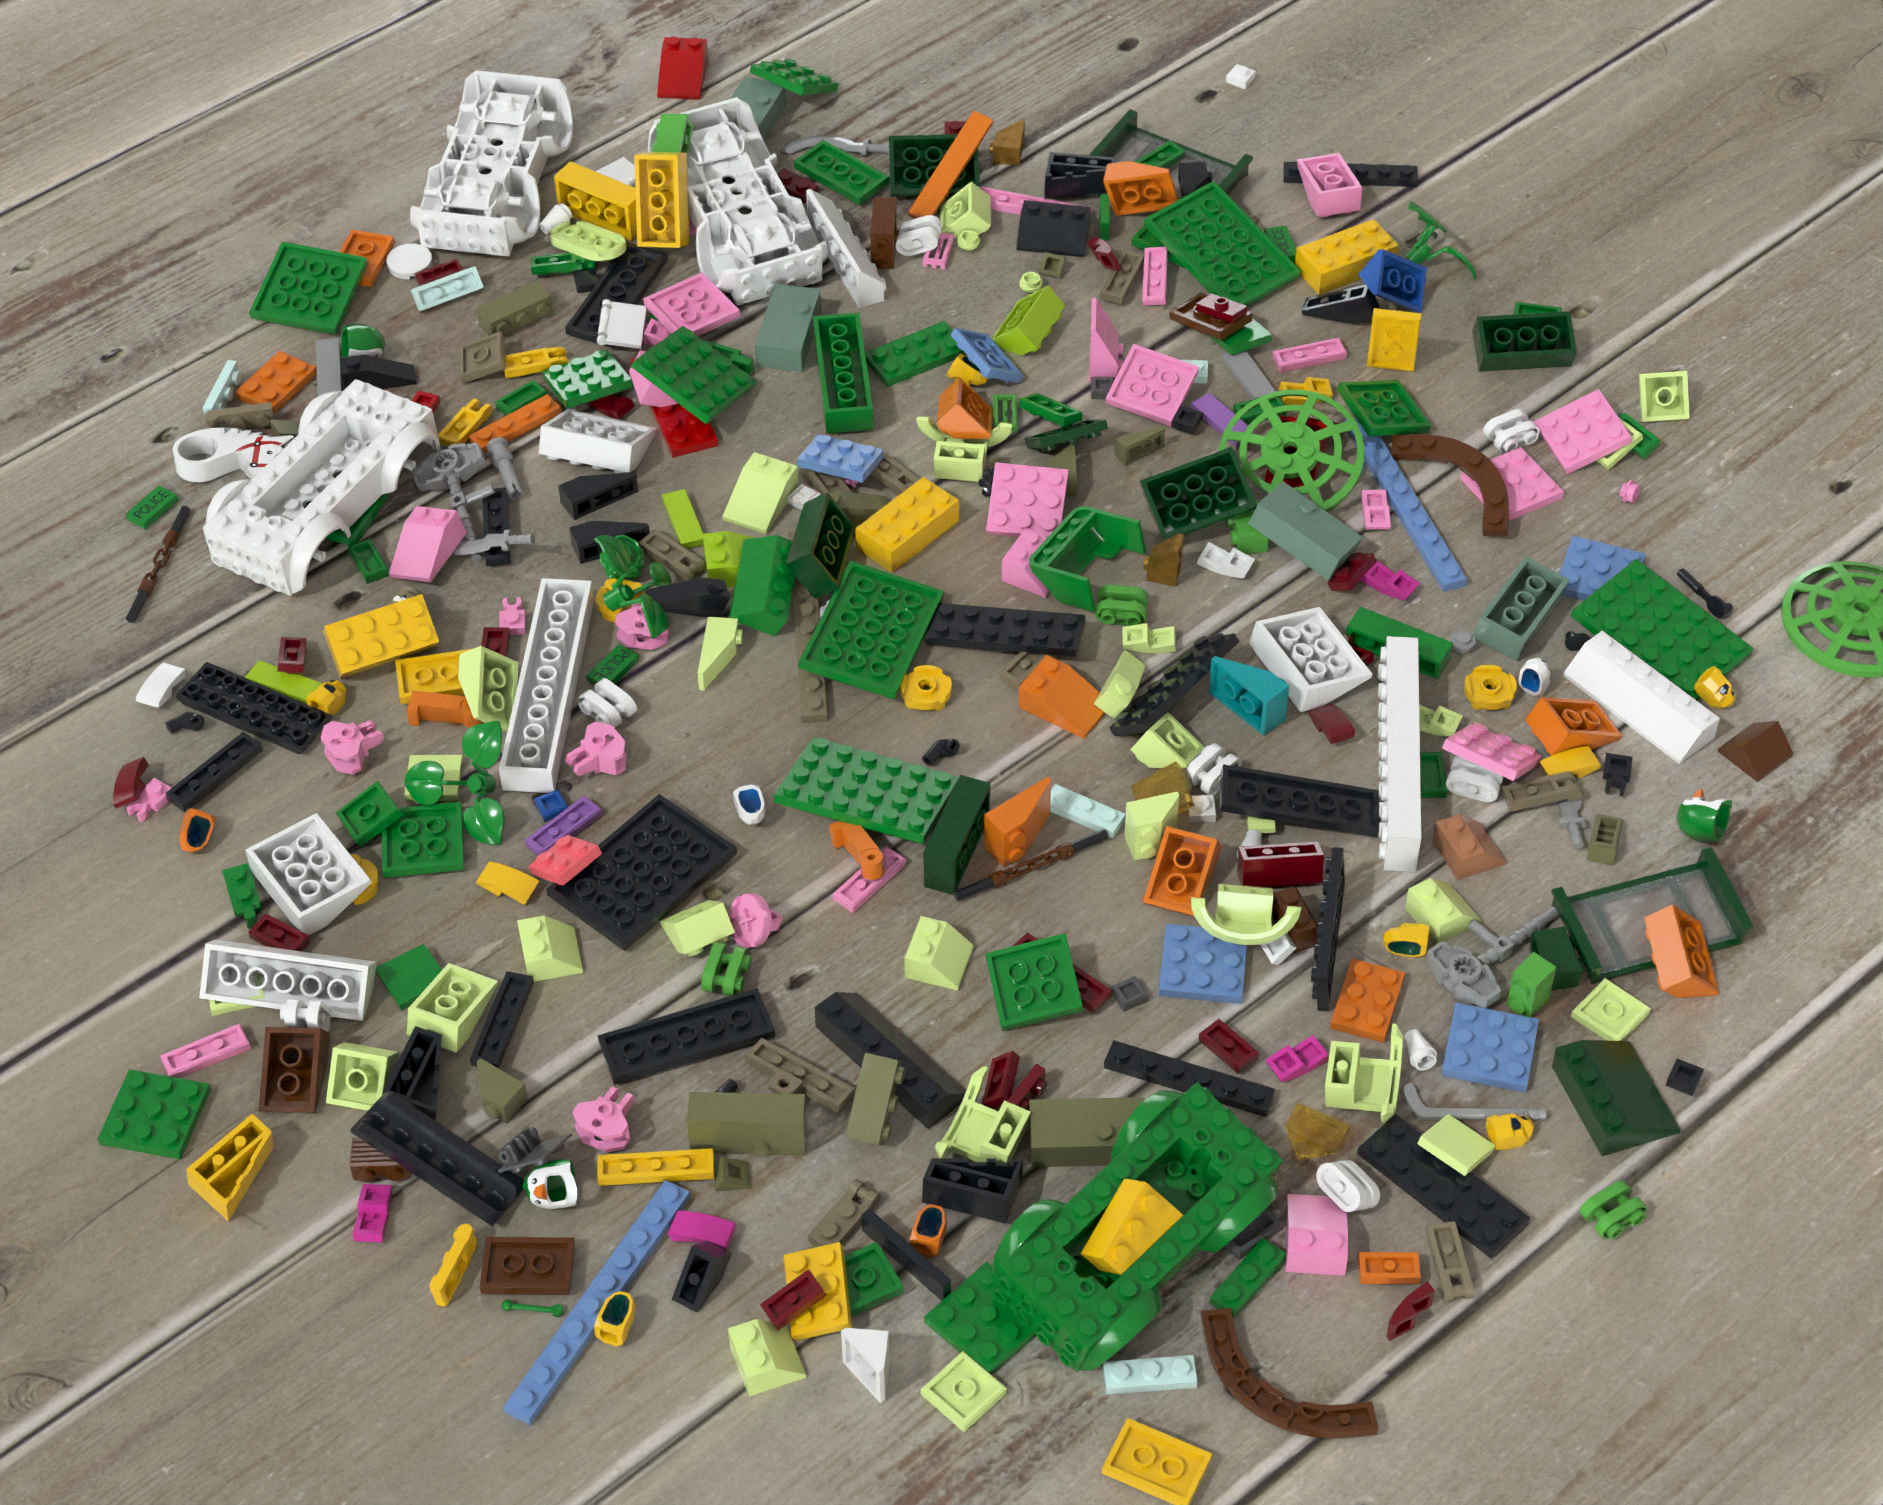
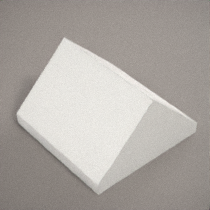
M844 1328L841 1331L843 1363L873 1396L882 1403L886 1399L890 1365L889 1331Z

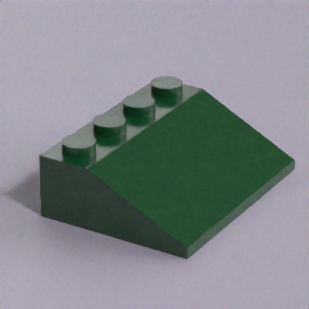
M958 134L889 136L890 196H919ZM978 148L948 195H955L970 182H973L980 188Z
M1233 447L1140 480L1144 498L1163 541L1177 534H1190L1255 510L1257 507Z
M1580 1040L1556 1047L1552 1068L1602 1157L1680 1133L1681 1129L1629 1041Z

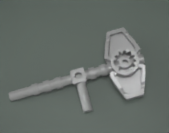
M465 443L449 445L448 449L441 450L438 453L433 452L421 463L420 467L412 472L416 486L420 491L450 489L451 496L449 498L452 508L457 510L467 531L464 536L465 541L477 540L473 523H471V516L468 513L471 510L469 504L495 493L492 484L468 495H465L461 488L460 482H466L486 462L483 451L478 443H471L469 445ZM481 553L471 554L473 561H479L482 558Z
M1552 907L1539 917H1535L1529 923L1523 925L1520 930L1511 933V936L1508 938L1504 935L1497 938L1474 919L1470 922L1468 928L1490 946V949L1486 950L1483 955L1474 957L1472 952L1457 945L1451 946L1449 943L1441 941L1428 950L1426 960L1428 965L1431 966V971L1439 985H1444L1450 992L1454 993V998L1471 1005L1476 1004L1478 1007L1487 1008L1499 1000L1501 989L1496 983L1489 964L1497 960L1500 962L1504 961L1512 955L1514 946L1520 945L1526 938L1532 937L1533 931L1542 930L1545 925L1557 918L1559 914L1556 908Z

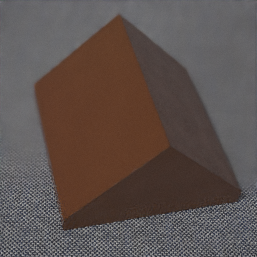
M1778 721L1752 723L1718 748V752L1757 782L1793 756V751Z

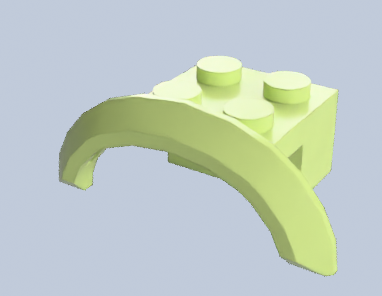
M931 417L916 418L920 430L929 438L937 441L934 454V478L979 482V479H983L982 473L985 470L988 447L999 444L1007 439L1012 428L1011 424L1000 422L996 428L992 429L991 437L988 439H956L949 434H944Z
M1218 884L1215 920L1207 911L1205 898L1191 897L1192 911L1203 929L1225 942L1240 945H1260L1279 939L1294 927L1301 912V907L1287 906V911L1283 918L1272 926L1273 888Z
M1392 1024L1390 1060L1360 1057V1043L1331 1041L1325 1082L1326 1107L1381 1112L1382 1123H1385L1395 1114L1403 1049V1035L1396 1024Z
M984 1066L973 1073L952 1124L941 1142H937L935 1145L939 1158H947L951 1152H954L975 1162H987V1158H996V1162H1011L1027 1130L1030 1111L1004 1101L998 1112L976 1102L988 1067Z

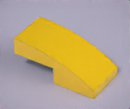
M1306 377L1304 384L1281 381L1278 388L1279 391L1307 390L1317 392L1331 399L1333 397L1329 379ZM1303 396L1281 397L1284 405H1304L1307 397Z
M1589 746L1566 750L1540 761L1541 768L1547 776L1569 771L1580 779L1602 768Z
M491 861L488 862L476 881V884L499 897L501 893H504L523 905L527 903L539 883V880L524 872Z

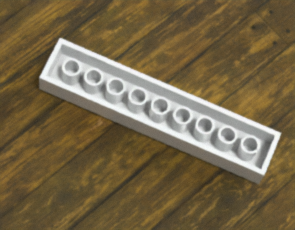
M541 579L499 767L502 790L539 793L555 791L594 605L592 581Z
M1387 636L1386 647H1381L1380 662H1383V664H1378V679L1382 681V683L1378 684V698L1382 701L1378 703V718L1382 720L1378 724V737H1380V740H1383V742L1379 741L1378 757L1383 760L1379 761L1378 777H1381V780H1383V782L1379 781L1378 786L1379 797L1383 801L1379 802V818L1383 822H1379L1378 838H1381L1383 843H1379L1378 859H1383V870L1416 872L1421 843L1418 638Z

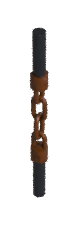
M181 507L171 529L165 534L162 540L165 547L157 550L153 558L155 566L152 572L145 574L137 590L138 594L126 616L128 622L134 623L146 599L150 597L158 581L156 573L159 567L166 565L170 557L168 549L169 547H175L179 533L190 513L189 507ZM161 552L163 556L166 555L163 563H161L160 559L157 561Z
M1103 829L1072 843L1067 842L1059 845L1056 849L1017 864L1013 868L989 874L983 880L954 891V897L956 901H960L989 888L1002 886L1007 881L1029 873L1033 869L1041 868L1058 860H1064L1074 856V853L1107 840L1109 838L1108 833ZM1054 853H1057V857L1052 858V856H1050ZM1044 858V862L1035 865L1036 861ZM1026 865L1029 867L1028 869L1023 870L1021 872H1019L1018 868H1021ZM1011 872L1012 875L1006 877L1005 874Z

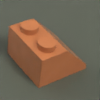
M1462 814L1436 821L1433 843L1457 881L1505 865V859L1480 822Z

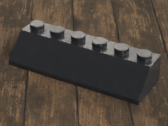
M835 992L814 1007L816 1028L860 1068L862 1067L865 1053L903 1061L902 1067L905 1068V1076L902 1084H898L895 1095L899 1096L898 1102L927 1129L961 1105L966 1090L858 993Z

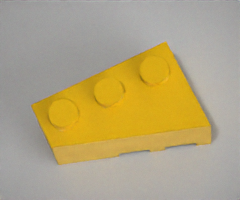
M251 1114L186 1169L188 1185L228 1222L274 1148L272 1131Z
M1124 1179L1082 1250L1081 1255L1100 1271L1122 1275L1183 1214L1148 1183Z

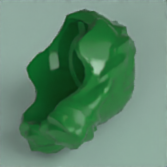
M615 536L614 538L619 540L625 547L631 564L627 566L629 573L625 578L634 579L639 577L645 564L643 549L636 540L629 536ZM602 551L599 555L600 562L605 569L607 577L618 580L621 575L611 568Z

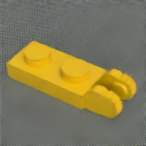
M558 346L557 348H541L505 355L506 369H503L505 378L539 373L553 365L568 363L567 352L564 347Z
M475 398L471 400L465 407H462L438 434L440 444L449 447V445L465 443L468 440V435L474 433L490 417L493 410L492 405L485 403L480 408L481 402Z
M468 1223L461 1224L456 1228L457 1231L453 1234L455 1241L450 1251L448 1250L445 1253L443 1264L438 1274H435L431 1280L430 1291L436 1305L443 1307L449 1305L476 1250L477 1238L473 1235V1226Z

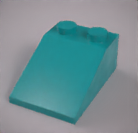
M1217 656L1211 659L1209 694L1263 736L1286 720L1289 685L1283 679L1278 678L1270 671Z

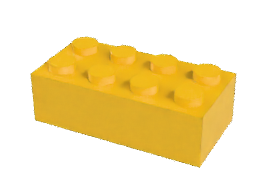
M641 152L634 154L637 247L681 248L689 245L687 153Z
M571 161L554 176L558 205L561 203L565 204L570 209L574 218L618 233L629 241L637 237L636 192L634 187Z
M1375 219L1297 247L1295 265L1301 270L1300 275L1318 295L1361 280L1358 274L1379 249H1384L1398 255L1399 245Z
M922 477L855 528L856 549L893 573L959 521V500Z
M422 594L326 625L323 629L340 679L435 648L439 644L437 633Z

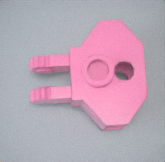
M640 603L632 604V608L617 614L615 625L619 627L617 639L625 646L653 650L667 644L668 629L654 639H651Z
M372 720L357 726L353 722L345 724L336 721L324 725L321 735V742L325 745L324 755L336 771L351 775L361 771L364 758L369 756L368 750L383 742L385 736L380 730L376 731L377 725Z
M594 722L587 726L585 739L580 741L581 746L572 752L570 751L565 757V761L569 766L574 765L573 771L578 776L594 771L596 774L603 772L618 775L626 770V743L612 725Z
M612 1086L604 1097L599 1096L595 1101L578 1103L572 1113L576 1121L575 1129L581 1142L606 1153L624 1150L630 1142L626 1115L634 1103L635 1096L627 1093L620 1103L617 1104L615 1102L619 1096V1090ZM597 1136L603 1140L597 1141L594 1138Z

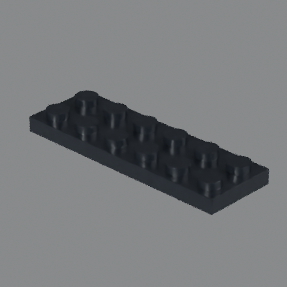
M626 242L627 249L625 253L614 258L565 327L566 335L597 343L603 300L608 299L611 302L637 305L667 262V253L646 247H637L635 244Z
M939 603L926 637L927 645L1011 652L1023 651L1035 654L1076 657L1086 624V616L1072 613Z
M1220 633L1214 637L1207 638V636H1203L1194 642V647L1180 655L1179 661L1167 668L1160 680L1151 683L1144 695L1133 700L1132 706L1116 717L1117 721L1110 727L1113 735L1120 736L1147 732L1211 670V659L1214 656L1223 658L1240 642L1235 633L1226 635Z
M1225 764L1222 766L1219 810L1221 812L1377 837L1379 832V790Z
M1333 847L1331 858H1326L1325 873L1329 875L1327 879L1323 880V895L1325 897L1320 902V917H1322V920L1317 925V938H1319V942L1314 947V960L1318 961H1316V965L1312 966L1311 982H1313L1312 999L1317 1000L1318 1011L1329 1012L1345 889L1344 848Z
M756 988L600 1034L597 1037L613 1084L617 1085L754 1044L761 1038L765 1040L774 1038L775 1030L759 990Z
M1396 1114L1358 1147L1357 1155L1444 1223L1455 1221L1458 1234L1490 1259L1494 1258L1529 1224L1530 1217L1472 1172H1469L1466 1176L1462 1175L1417 1144L1422 1134Z

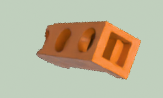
M412 691L407 708L409 725L419 726L421 720L460 723L469 728L483 723L474 719L465 696Z
M842 821L829 825L831 843L835 848L841 846L846 848L861 867V873L865 879L876 880L884 875L883 854L862 826Z

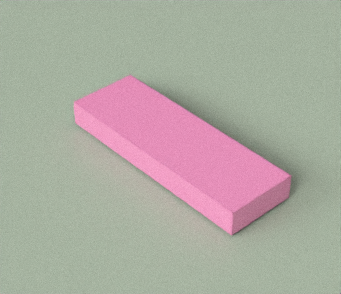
M1166 247L1145 248L1143 306L1166 305L1168 249Z
M1335 338L1273 351L1272 358L1281 373L1347 359V352L1340 339Z
M885 846L881 850L883 866L885 868L884 875L876 880H868L862 876L861 869H859L833 893V900L854 913L906 865V858Z
M239 1023L160 1055V1058L168 1076L181 1078L250 1050L251 1047Z

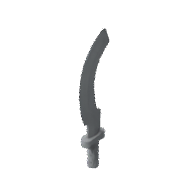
M832 136L805 137L795 140L780 149L782 152L792 154L800 149L815 146L820 141L825 140L845 152H858L861 156H867L868 152L889 154V145L872 144L871 139H865L864 143H854L849 139Z
M511 529L504 530L503 534H487L482 539L461 541L451 555L475 554L501 546L503 551H510V545L534 544L535 538L533 534L513 535Z
M1537 749V753L1542 755L1541 760L1551 756L1545 749ZM1574 775V777H1575V779H1576V783H1575V784H1577V785L1580 787V789H1581L1579 780H1578L1577 776ZM1582 796L1575 801L1564 799L1562 803H1559L1562 814L1559 824L1561 828L1569 829L1574 849L1584 847L1580 828L1585 829L1587 823L1584 818L1579 817L1577 812L1581 810Z

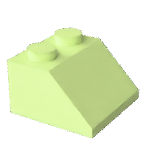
M973 182L966 185L940 206L941 233L954 234L955 238H958L964 230H973L978 235L986 232L991 226L990 195Z
M1178 791L1126 803L1124 837L1134 861L1157 856L1166 826L1177 829Z
M1429 878L1408 889L1405 909L1418 924L1424 923L1429 925L1428 936L1436 945L1441 941L1446 942L1470 930L1468 926L1474 919L1482 924V920L1449 883Z
M706 900L660 920L661 926L678 953L688 954V956L703 952V947L710 943H724L728 940L727 936L735 933L723 902Z
M545 915L517 920L527 975L533 976L534 982L583 973L573 926Z
M921 916L904 958L905 978L958 991L974 945L948 922Z
M346 1042L333 1047L326 1103L369 1110L382 1096V1092L397 1064L398 1052Z
M755 1319L728 1328L730 1348L749 1397L806 1378V1373L787 1325L778 1331L772 1322Z

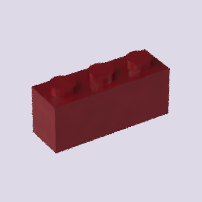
M1318 841L1239 846L1237 875L1241 886L1285 887L1287 885L1301 884L1309 886L1313 883H1322L1324 854Z

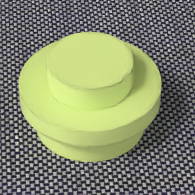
M964 230L960 233L957 243L962 249L973 250L980 245V238L977 232Z
M1027 272L1020 279L1019 286L1025 292L1034 293L1042 288V279L1035 272Z

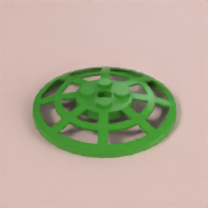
M1307 390L1276 391L1251 401L1239 410L1228 423L1219 444V451L1226 449L1227 440L1241 442L1239 450L1241 469L1244 476H1247L1258 488L1269 494L1283 482L1284 478L1300 477L1304 486L1293 489L1302 495L1308 493L1311 500L1326 512L1336 508L1350 495L1356 487L1364 467L1365 447L1363 436L1355 419L1341 404L1330 397ZM1287 396L1307 397L1303 406L1284 405L1273 408L1269 400ZM1317 400L1325 402L1340 411L1348 422L1334 425L1326 415L1313 409ZM1260 405L1264 413L1254 419L1245 432L1231 431L1243 415ZM1283 412H1300L1296 422L1282 423L1277 415ZM1312 415L1322 421L1327 428L1314 432L1305 424L1309 416ZM1268 418L1273 428L1265 436L1252 434L1255 428ZM1353 430L1357 444L1355 465L1341 460L1342 442L1340 433ZM1333 437L1335 445L1334 456L1320 452V440ZM1248 443L1261 445L1262 456L1249 463L1247 459ZM1288 446H1294L1297 448V451L1294 454H1286L1284 449ZM1317 462L1329 465L1325 473L1313 481L1309 472L1316 466ZM1266 466L1274 474L1272 483L1268 484L1261 480L1254 471ZM1337 469L1351 474L1344 486L1335 495L1323 502L1318 488L1329 481Z
M1831 562L1808 569L1799 575L1788 587L1781 608L1783 626L1793 644L1814 662L1838 673L1858 677H1883V641L1879 635L1883 632V594L1881 593L1883 589V567L1863 562ZM1846 569L1863 570L1871 573H1876L1881 576L1878 577L1872 574L1861 572H1848ZM1834 570L1837 573L1822 579L1816 585L1801 583L1821 572ZM1853 578L1875 581V583L1871 587L1856 585ZM1839 579L1845 585L1844 588L1837 592L1824 588L1827 584ZM1794 591L1808 592V614L1793 618L1791 600ZM1817 595L1832 599L1830 607L1816 611L1815 600ZM1857 609H1863L1866 611V613H1862ZM1831 617L1834 624L1840 628L1839 632L1836 634L1831 631L1821 619ZM1812 622L1814 627L1823 636L1832 641L1827 651L1823 652L1815 647L1802 635L1797 627ZM1849 634L1863 637L1869 636L1871 643L1849 640L1847 637ZM1842 646L1859 651H1874L1877 664L1853 663L1841 660L1835 656Z

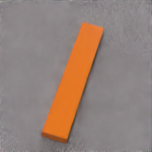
M973 110L909 210V217L916 219L936 214L991 128L993 119Z

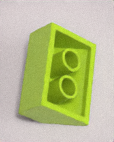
M1047 285L1018 300L992 339L1002 350L1021 356L1028 352L1034 353L1042 346L1041 341L1043 338L1051 333V326L1061 318L1062 315L1060 313L1066 305Z

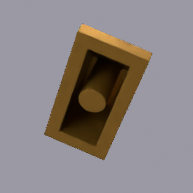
M1019 120L996 132L995 139L990 141L989 154H993V164L1020 165L1025 139V120Z
M1177 534L1153 546L1151 555H1146L1143 570H1147L1146 581L1176 586L1182 568L1183 534Z

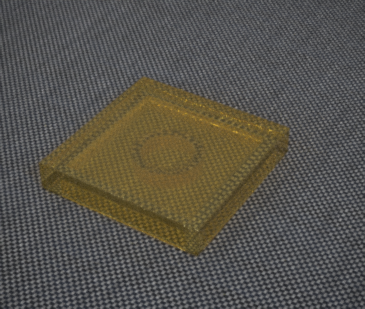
M1177 762L1166 766L1131 786L1135 800L1178 791V814L1195 805L1181 767Z

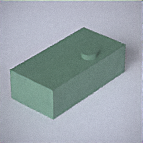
M745 76L730 99L738 97V99L749 104L764 141L786 107V90L770 81Z
M782 284L774 285L755 344L756 367L797 372L803 371L814 335L813 316H820L821 312L820 289Z
M1285 482L1280 483L1258 503L1248 523L1327 580H1330L1335 575V571L1341 568L1348 561L1349 556L1356 552L1363 539L1361 535Z
M1525 556L1479 618L1473 634L1475 639L1518 661L1562 600L1569 579Z

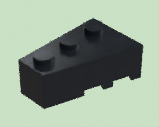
M1050 152L1045 174L1044 199L1107 193L1103 182L1107 164L1117 163V158Z
M415 1026L382 1094L384 1092H392L436 1121L442 1035Z
M932 1158L923 1178L922 1203L938 1205L945 1209L1006 1224L1022 1183L1024 1159L1014 1158V1162H996V1158H987V1162H969L968 1158Z

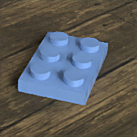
M954 328L951 336L957 342V347L969 356V361L981 370L980 374L990 380L992 378L1000 379L1006 383L1009 381L1020 383L1024 375L988 334Z
M818 434L797 458V466L863 483L884 458V450L871 445H862L849 440H841L828 435Z

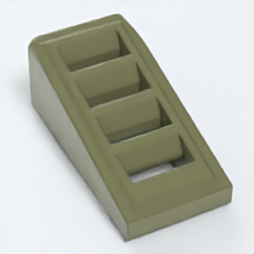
M1161 426L1116 438L1115 456L1124 465H1127L1164 447L1165 429Z
M1601 814L1596 815L1587 855L1589 861L1608 865L1614 864L1623 825L1622 818Z

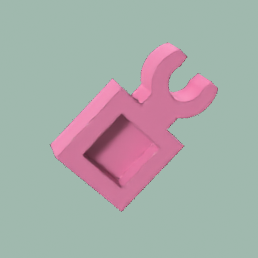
M517 597V602L513 605H509L507 598H504L502 600L504 611H499V627H509L510 636L526 635L525 610H522L520 597Z
M153 778L145 785L146 787L138 799L128 804V815L132 816L136 811H139L137 813L138 821L142 822L147 819L151 809L158 812L169 802L165 793L171 789L170 786Z

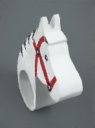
M225 427L198 430L182 436L175 442L173 455L176 472L184 480L206 482L241 469L252 480L294 439V436L274 437L258 431ZM195 454L212 455L210 458L201 461L186 459Z

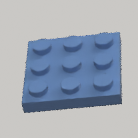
M1572 536L1560 571V575L1569 579L1563 596L1584 601L1634 559L1644 563L1646 553Z
M1166 924L1158 996L1242 1004L1247 945L1225 942L1212 936L1202 927Z
M1455 1002L1441 1076L1526 1093L1539 1019Z

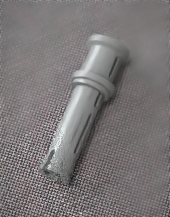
M497 437L488 442L487 450L493 456L492 463L494 467L500 471L509 499L516 501L514 493H516L518 500L523 498L524 492L513 468V455L508 451L509 445L507 440Z

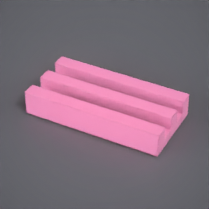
M940 233V241L935 256L931 258L933 250L925 252L923 267L931 264L934 269L938 265L941 270H945L955 241L954 234ZM948 239L942 259H939L945 240Z

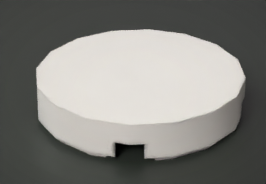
M419 244L397 246L387 256L388 270L390 274L397 278L410 279L416 273L432 268V254L429 249L421 247Z

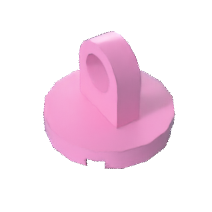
M756 893L738 896L733 901L729 911V919L735 932L731 935L736 943L744 948L761 946L767 940L770 931H777L782 922V916L770 910L764 898Z

